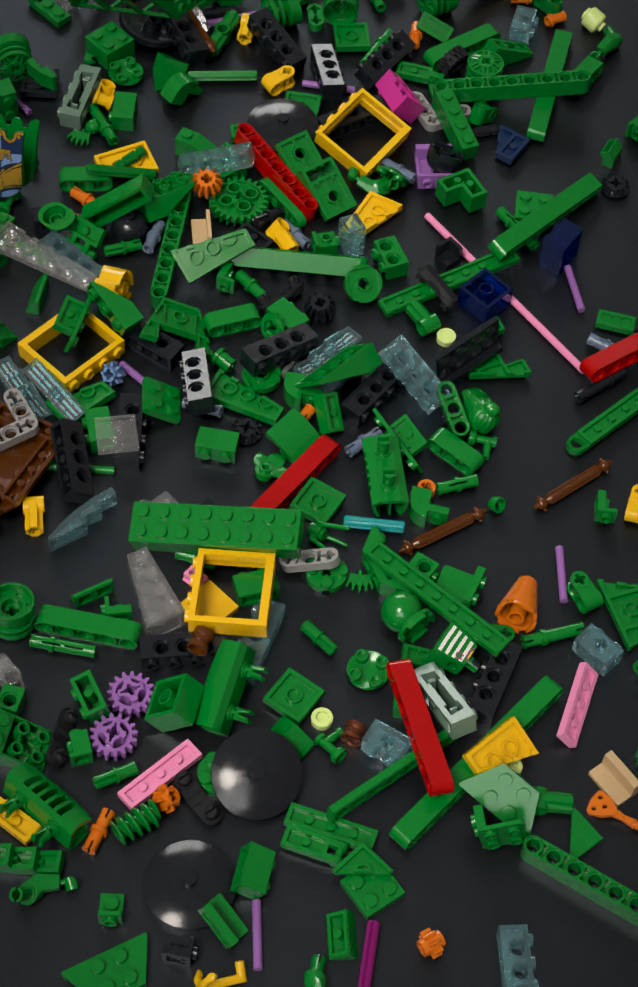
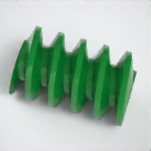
M149 799L147 800V805L142 803L139 805V810L134 807L131 809V814L125 812L123 813V819L117 816L115 824L112 821H109V824L116 838L125 846L127 845L126 837H129L132 841L135 840V832L142 837L143 828L151 832L150 824L153 823L157 828L160 827L159 819H161V815L155 803Z

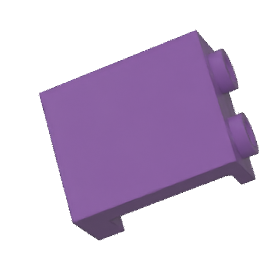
M415 144L414 163L417 174V189H436L437 179L453 174L433 173V170L427 163L426 156L430 144Z

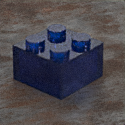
M565 218L559 224L556 223L552 232L549 235H545L542 240L543 248L539 254V257H541L539 266L558 276L564 270V266L568 265L578 254L583 228Z
M484 268L459 287L457 303L485 323L511 304L513 288Z

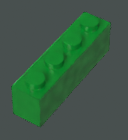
M452 88L436 91L432 107L449 143L453 147V151L457 153L459 150L464 155L463 161L475 158L479 144Z
M141 174L83 205L81 216L102 227L153 199L154 186L144 174Z

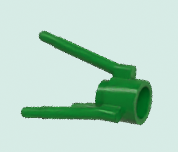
M320 520L313 521L308 526L306 532L307 537H309L308 541L316 544L319 548H327L319 542L325 539L348 547L347 543L328 535L326 527L350 530L349 526L326 523Z

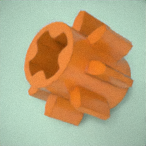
M166 784L157 787V791L152 793V801L157 806L159 812L165 811L168 814L175 811V807L180 805V793L173 785L169 787Z
M429 927L421 931L420 936H418L419 940L416 941L420 953L424 957L431 955L433 960L443 954L442 951H444L443 947L446 946V941L439 930L431 931Z

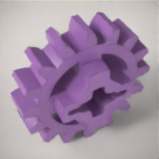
M131 671L130 676H127L125 672H122V678L115 676V683H109V690H107L108 705L112 706V711L116 712L119 710L122 716L126 713L130 719L132 714L140 717L141 711L146 713L154 690V684H150V678L143 679L141 672L138 676H134V671Z
M110 713L109 718L106 719L102 715L101 722L94 721L95 728H90L91 736H89V740L92 743V751L97 750L98 757L104 754L106 761L109 760L110 756L117 761L118 756L121 755L125 759L126 752L133 753V746H137L136 738H138V731L136 730L135 723L130 724L129 717L123 720L121 713L117 717Z

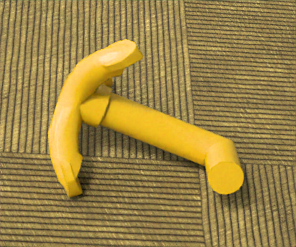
M244 960L235 961V975L216 979L218 975L215 973H209L202 979V970L198 969L194 976L195 986L227 987L247 982Z

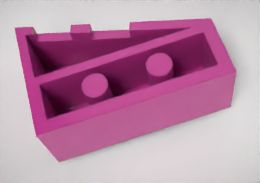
M391 69L375 84L380 96L385 99L391 111L402 121L405 120L411 124L426 109L402 78Z

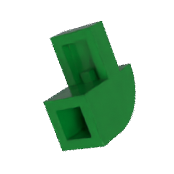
M178 72L166 82L160 94L171 104L182 106L188 94L200 96L203 89L187 73Z
M286 371L283 392L286 404L297 411H300L301 405L310 404L315 407L313 396L322 394L323 389L310 387L296 388L295 384L306 377V374Z
M412 486L408 506V515L412 522L422 528L425 527L426 522L434 525L446 523L450 508L430 504L433 490Z

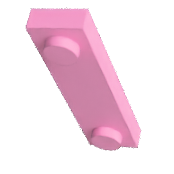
M587 662L579 663L556 735L568 748L577 746L599 675Z
M186 739L117 792L119 799L130 811L134 807L138 808L140 804L145 803L153 796L152 793L157 791L158 786L168 785L179 772L186 771L202 759V753L189 739Z

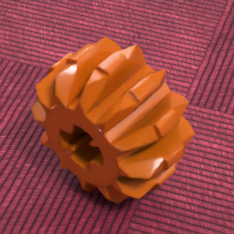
M208 167L204 171L199 168L198 173L193 174L192 180L195 182L193 192L198 193L199 198L205 196L208 199L210 195L215 198L216 193L221 192L223 181L220 173H216L214 168L209 171Z

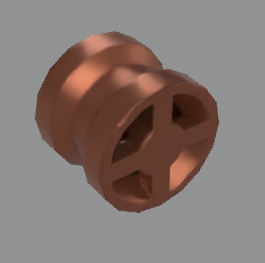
M347 720L345 724L346 730L341 733L340 738L347 745L359 747L362 743L361 737L366 734L367 727L357 720Z

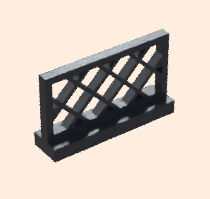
M496 316L492 317L433 357V373L429 375V380L437 389L443 381H451L453 384L457 383L503 352V347L498 343L499 319ZM445 387V388H442V389H441V393H442L443 391H445L446 389H448V388H446V387Z

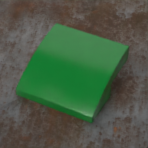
M295 408L291 409L266 432V437L280 448V453L292 464L320 437L309 421Z

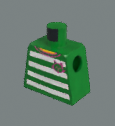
M453 621L443 631L426 657L428 661H434L436 665L453 674H458L464 666L475 673L481 665V662L472 656L477 648V644Z

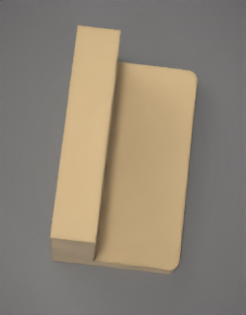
M206 209V219H191L193 244L212 238L210 209Z
M612 750L604 755L602 763L589 771V776L604 793L612 798L616 807L638 793V779Z

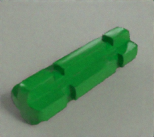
M139 146L135 151L129 152L114 162V166L128 167L138 161V158L144 157L146 150Z

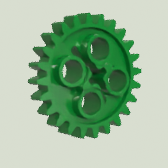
M234 176L232 181L230 178H227L226 183L223 181L221 192L216 193L215 198L211 195L209 196V207L211 208V213H214L215 218L220 217V222L226 220V225L233 222L235 227L237 223L243 225L246 221L251 224L253 218L263 214V211L269 208V195H267V190H263V185L258 186V181L251 183V178L245 181L243 176L240 180Z

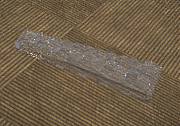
M6 221L0 227L1 254L87 292L89 283L97 278V275L73 262L68 257L56 254L50 246L45 247L40 244L39 239L35 237L30 238L26 235V231L13 223Z

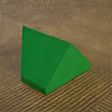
M158 52L153 66L155 92L163 89L166 82L178 72L187 73L190 64Z
M284 715L270 729L291 743L300 761L316 745L293 721Z

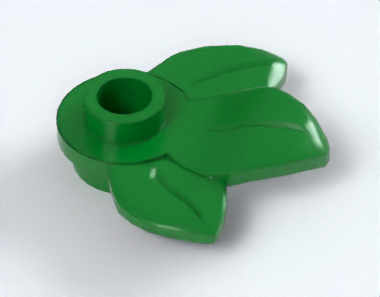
M262 452L257 453L253 459V464L256 466L255 474L257 479L266 482L270 481L272 477L279 478L287 470V468L283 467L286 460L285 457L278 453H273L269 456Z

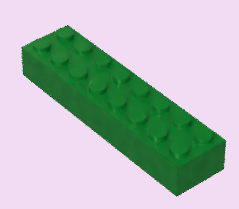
M134 501L128 541L134 550L198 553L199 548L274 553L276 558L300 559L305 518L302 510Z

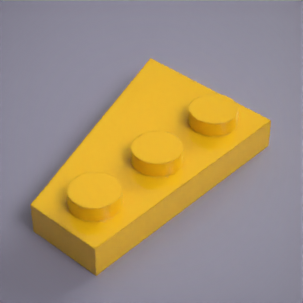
M145 140L94 155L95 164L114 165V162L129 152L135 151L137 147L142 146L146 150V155L138 158V161L128 167L154 169L156 173L159 172V168Z
M370 191L344 226V231L362 238L400 212L403 204Z
M512 716L464 753L462 757L472 772L478 774L494 768V766L503 762L508 764L539 754V752L515 716Z

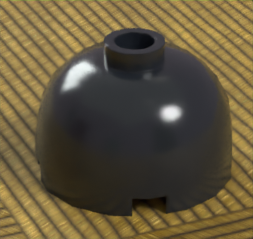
M435 142L434 145L430 143L426 156L427 163L433 170V173H454L461 166L464 155L459 150L457 153L452 151L453 147L448 144Z
M134 209L112 221L111 227L113 239L117 243H120L121 240L125 242L138 238L141 240V243L144 242L149 231L146 217L140 211Z

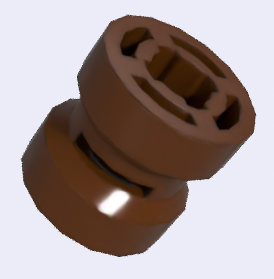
M196 626L192 633L193 638L188 641L187 649L195 655L206 656L209 651V644L213 642L215 634L205 626Z

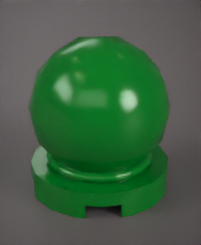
M395 591L389 594L383 601L380 610L381 619L385 626L391 631L397 632L398 639L403 644H408L409 641L413 644L421 639L428 632L426 626L430 621L434 623L436 617L428 608L422 609V604L418 598L408 591Z

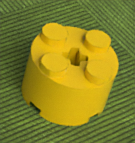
M103 265L99 278H96L94 282L130 300L132 292H129L130 286H134L133 273L126 269Z

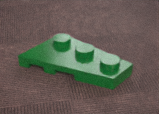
M104 381L81 388L78 393L68 395L83 411V414L74 421L79 422L81 418H85L84 409L101 407L115 398V390ZM50 399L44 401V407L59 420L61 418L67 419Z

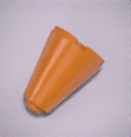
M520 576L498 604L495 616L498 618L497 622L499 625L510 626L515 633H519V631L528 633L535 628L538 621V583L533 577Z

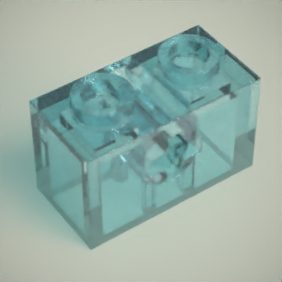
M517 5L510 26L508 40L528 45L530 38L534 37L535 28L533 27L538 25L537 9Z
M357 213L339 218L338 236L340 238V249L343 254L348 256L364 254L366 228Z
M592 623L574 639L572 650L603 677L621 661L624 653L620 644L612 641L602 629L597 628Z
M378 719L374 720L362 738L361 749L366 755L378 758L387 767L413 750L408 736Z

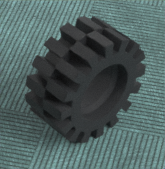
M457 45V47H453L448 53L444 54L445 56L440 59L441 61L438 62L437 68L445 74V77L451 78L457 72H460V69L465 67L470 55L461 45Z

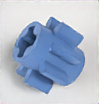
M117 361L104 364L105 368L101 372L103 381L109 382L110 386L123 383L122 379L127 375L124 365H118Z

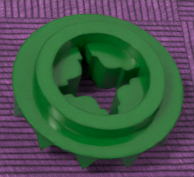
M271 312L263 316L261 332L264 338L285 331L286 325L283 324V318L279 317L278 313ZM276 326L277 329H276V330H275V329L273 330V329H271L270 327Z

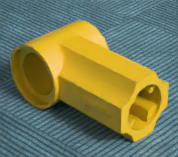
M249 13L242 14L240 29L237 34V40L242 45L251 43L254 36L247 27Z
M278 217L265 231L266 235L273 239L280 249L299 250L298 243L289 232V224L284 219Z
M44 496L26 497L22 502L23 514L25 515V532L31 537H37L44 533Z

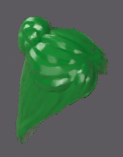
M468 388L461 392L464 411L469 421L470 429L478 431L481 435L488 434L499 424L500 406L493 402L487 393L480 388Z

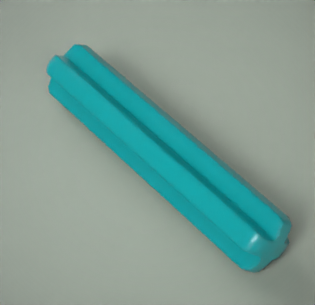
M345 515L343 522L344 526L371 530L372 526L376 525L379 531L403 533L405 528V522L401 520Z

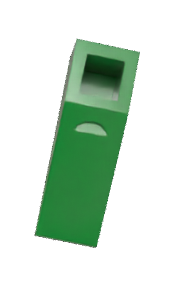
M94 281L89 283L87 288L88 296L98 304L102 315L107 316L112 328L119 332L121 336L141 324L144 317L132 301Z

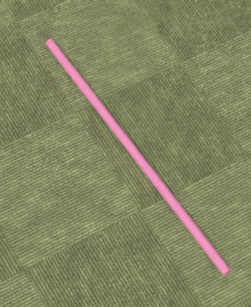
M430 213L425 214L424 218L445 239L451 236L462 246V256L468 262L476 260ZM492 274L484 277L581 374H584L579 369L581 362Z

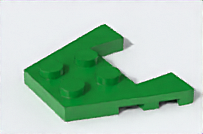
M163 297L142 329L139 338L156 343L159 337V329L165 332L194 340L195 349L205 347L207 358L211 361L213 351L209 348L210 341L204 332L205 325L200 309Z
M499 319V335L505 334V327ZM498 354L467 376L470 380L530 377L532 371L524 359L505 364Z

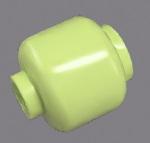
M589 7L581 16L582 26L591 33L597 30L601 32L606 26V15L596 7Z

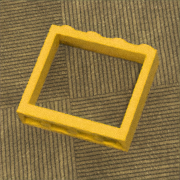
M361 88L357 93H352L347 103L343 102L335 115L332 113L328 117L327 123L324 126H319L315 132L314 142L348 170L351 167L359 170L358 177L362 175L369 177L377 169L376 167L381 165L385 157L388 158L408 138L412 128L365 89ZM359 104L396 133L365 166H362L327 137Z
M91 312L87 318H83V321L110 345L66 377L36 352L62 333L52 328L57 315L17 343L19 356L32 367L39 363L66 394H70L75 389L77 390L80 385L87 380H91L96 373L104 369V364L111 363L125 353L124 339Z
M199 548L198 556L193 558L195 574L190 576L192 592H188L187 605L190 606L189 610H185L184 622H188L189 632H193L196 626H205L211 629L214 634L267 638L276 570V554ZM204 564L265 569L258 620L196 615Z

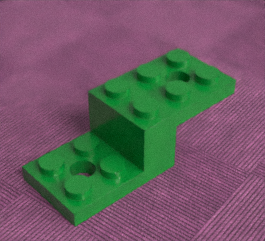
M307 130L274 146L281 160L317 200L318 210L325 222L357 206L332 156L322 160ZM300 150L303 153V158H298L295 155V151ZM329 193L336 195V201L329 199Z

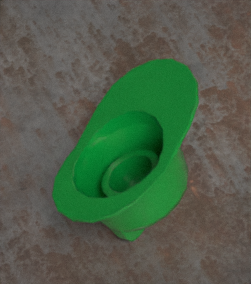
M60 202L47 203L38 213L39 221L52 232L66 231L67 227L74 222L76 217L72 209Z

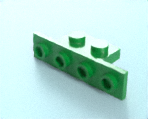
M67 295L53 324V329L70 336L64 349L66 353H68L71 346L75 348L79 337L76 336L77 332L81 333L86 323L83 321V318H87L90 314L92 307L89 304L90 302L94 303V301L89 296H87L85 303Z
M374 408L372 410L376 415L374 420L380 427L384 426L387 429L384 432L385 434L398 437L401 455L404 456L406 454L409 458L406 462L413 471L417 469L422 474L424 470L414 457L429 446V443L406 414L389 425L380 412Z

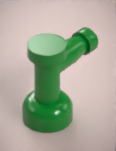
M19 191L7 197L5 202L0 201V211L9 214L11 212L10 207L14 201L19 200L21 192Z
M470 429L467 444L471 446L476 442L484 444L482 456L484 460H489L491 448L496 447L498 437L493 436L492 438L478 435L476 430Z
M340 727L328 736L320 733L314 740L317 746L321 745L331 754V761L335 764H339L348 752L344 747H336L332 744L343 732Z

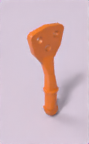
M599 790L590 799L587 807V814L589 816L598 818L613 817L622 821L631 829L638 831V820L626 816L619 811L612 798L606 793Z

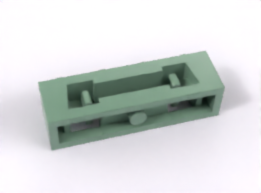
M80 64L78 71L74 72V80L72 83L70 82L68 93L63 97V105L58 108L57 117L60 118V126L81 130L89 112L88 107L92 104L96 90L102 80L101 68ZM81 93H82V96H81V98H80V100H79L80 106H79V108H78L77 102H78V99H79V97H80V95H81Z
M433 661L414 669L428 709L452 740L477 730L476 720H478L475 709L468 706L465 697L457 692L454 683L446 678L442 668H438Z

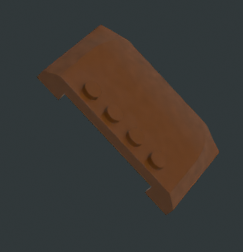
M2 401L0 402V428L15 422L6 404ZM19 410L16 414L24 415L26 412ZM36 417L40 427L37 435L0 452V515L20 506L55 460L50 432L52 423ZM10 432L6 437L13 438L16 436V433Z

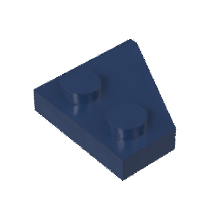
M500 125L496 158L511 165L527 148L530 139Z

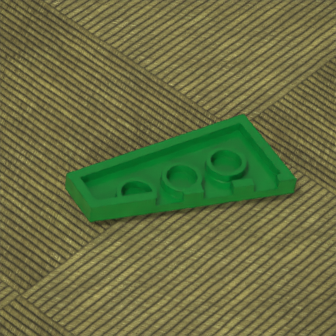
M245 228L222 235L221 237L204 240V242L170 250L188 283L192 284L256 245Z
M219 368L211 381L214 404L223 405L225 408L249 417L252 416L254 419L273 426L284 413V407L264 395L256 394L255 390L250 386H243L237 378H230L221 368Z

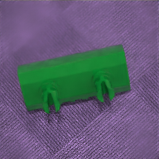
M387 434L366 437L362 439V447L373 512L379 517L380 505L385 504L387 513L390 515L391 505L393 504L401 516L409 505L398 437Z
M222 640L204 684L205 687L196 714V725L202 726L206 731L228 737L234 720L249 725L252 723L251 720L244 716H254V711L240 708L238 705L247 678L262 682L266 680V678L258 673L268 674V669L252 665L256 651L241 642Z
M29 763L19 764L9 771L3 793L9 799L0 805V813L2 814L6 811L5 818H9L21 808L42 826L40 830L32 834L31 839L33 843L39 840L38 847H42L54 837L71 852L88 835L86 823L92 820L89 814L63 789Z

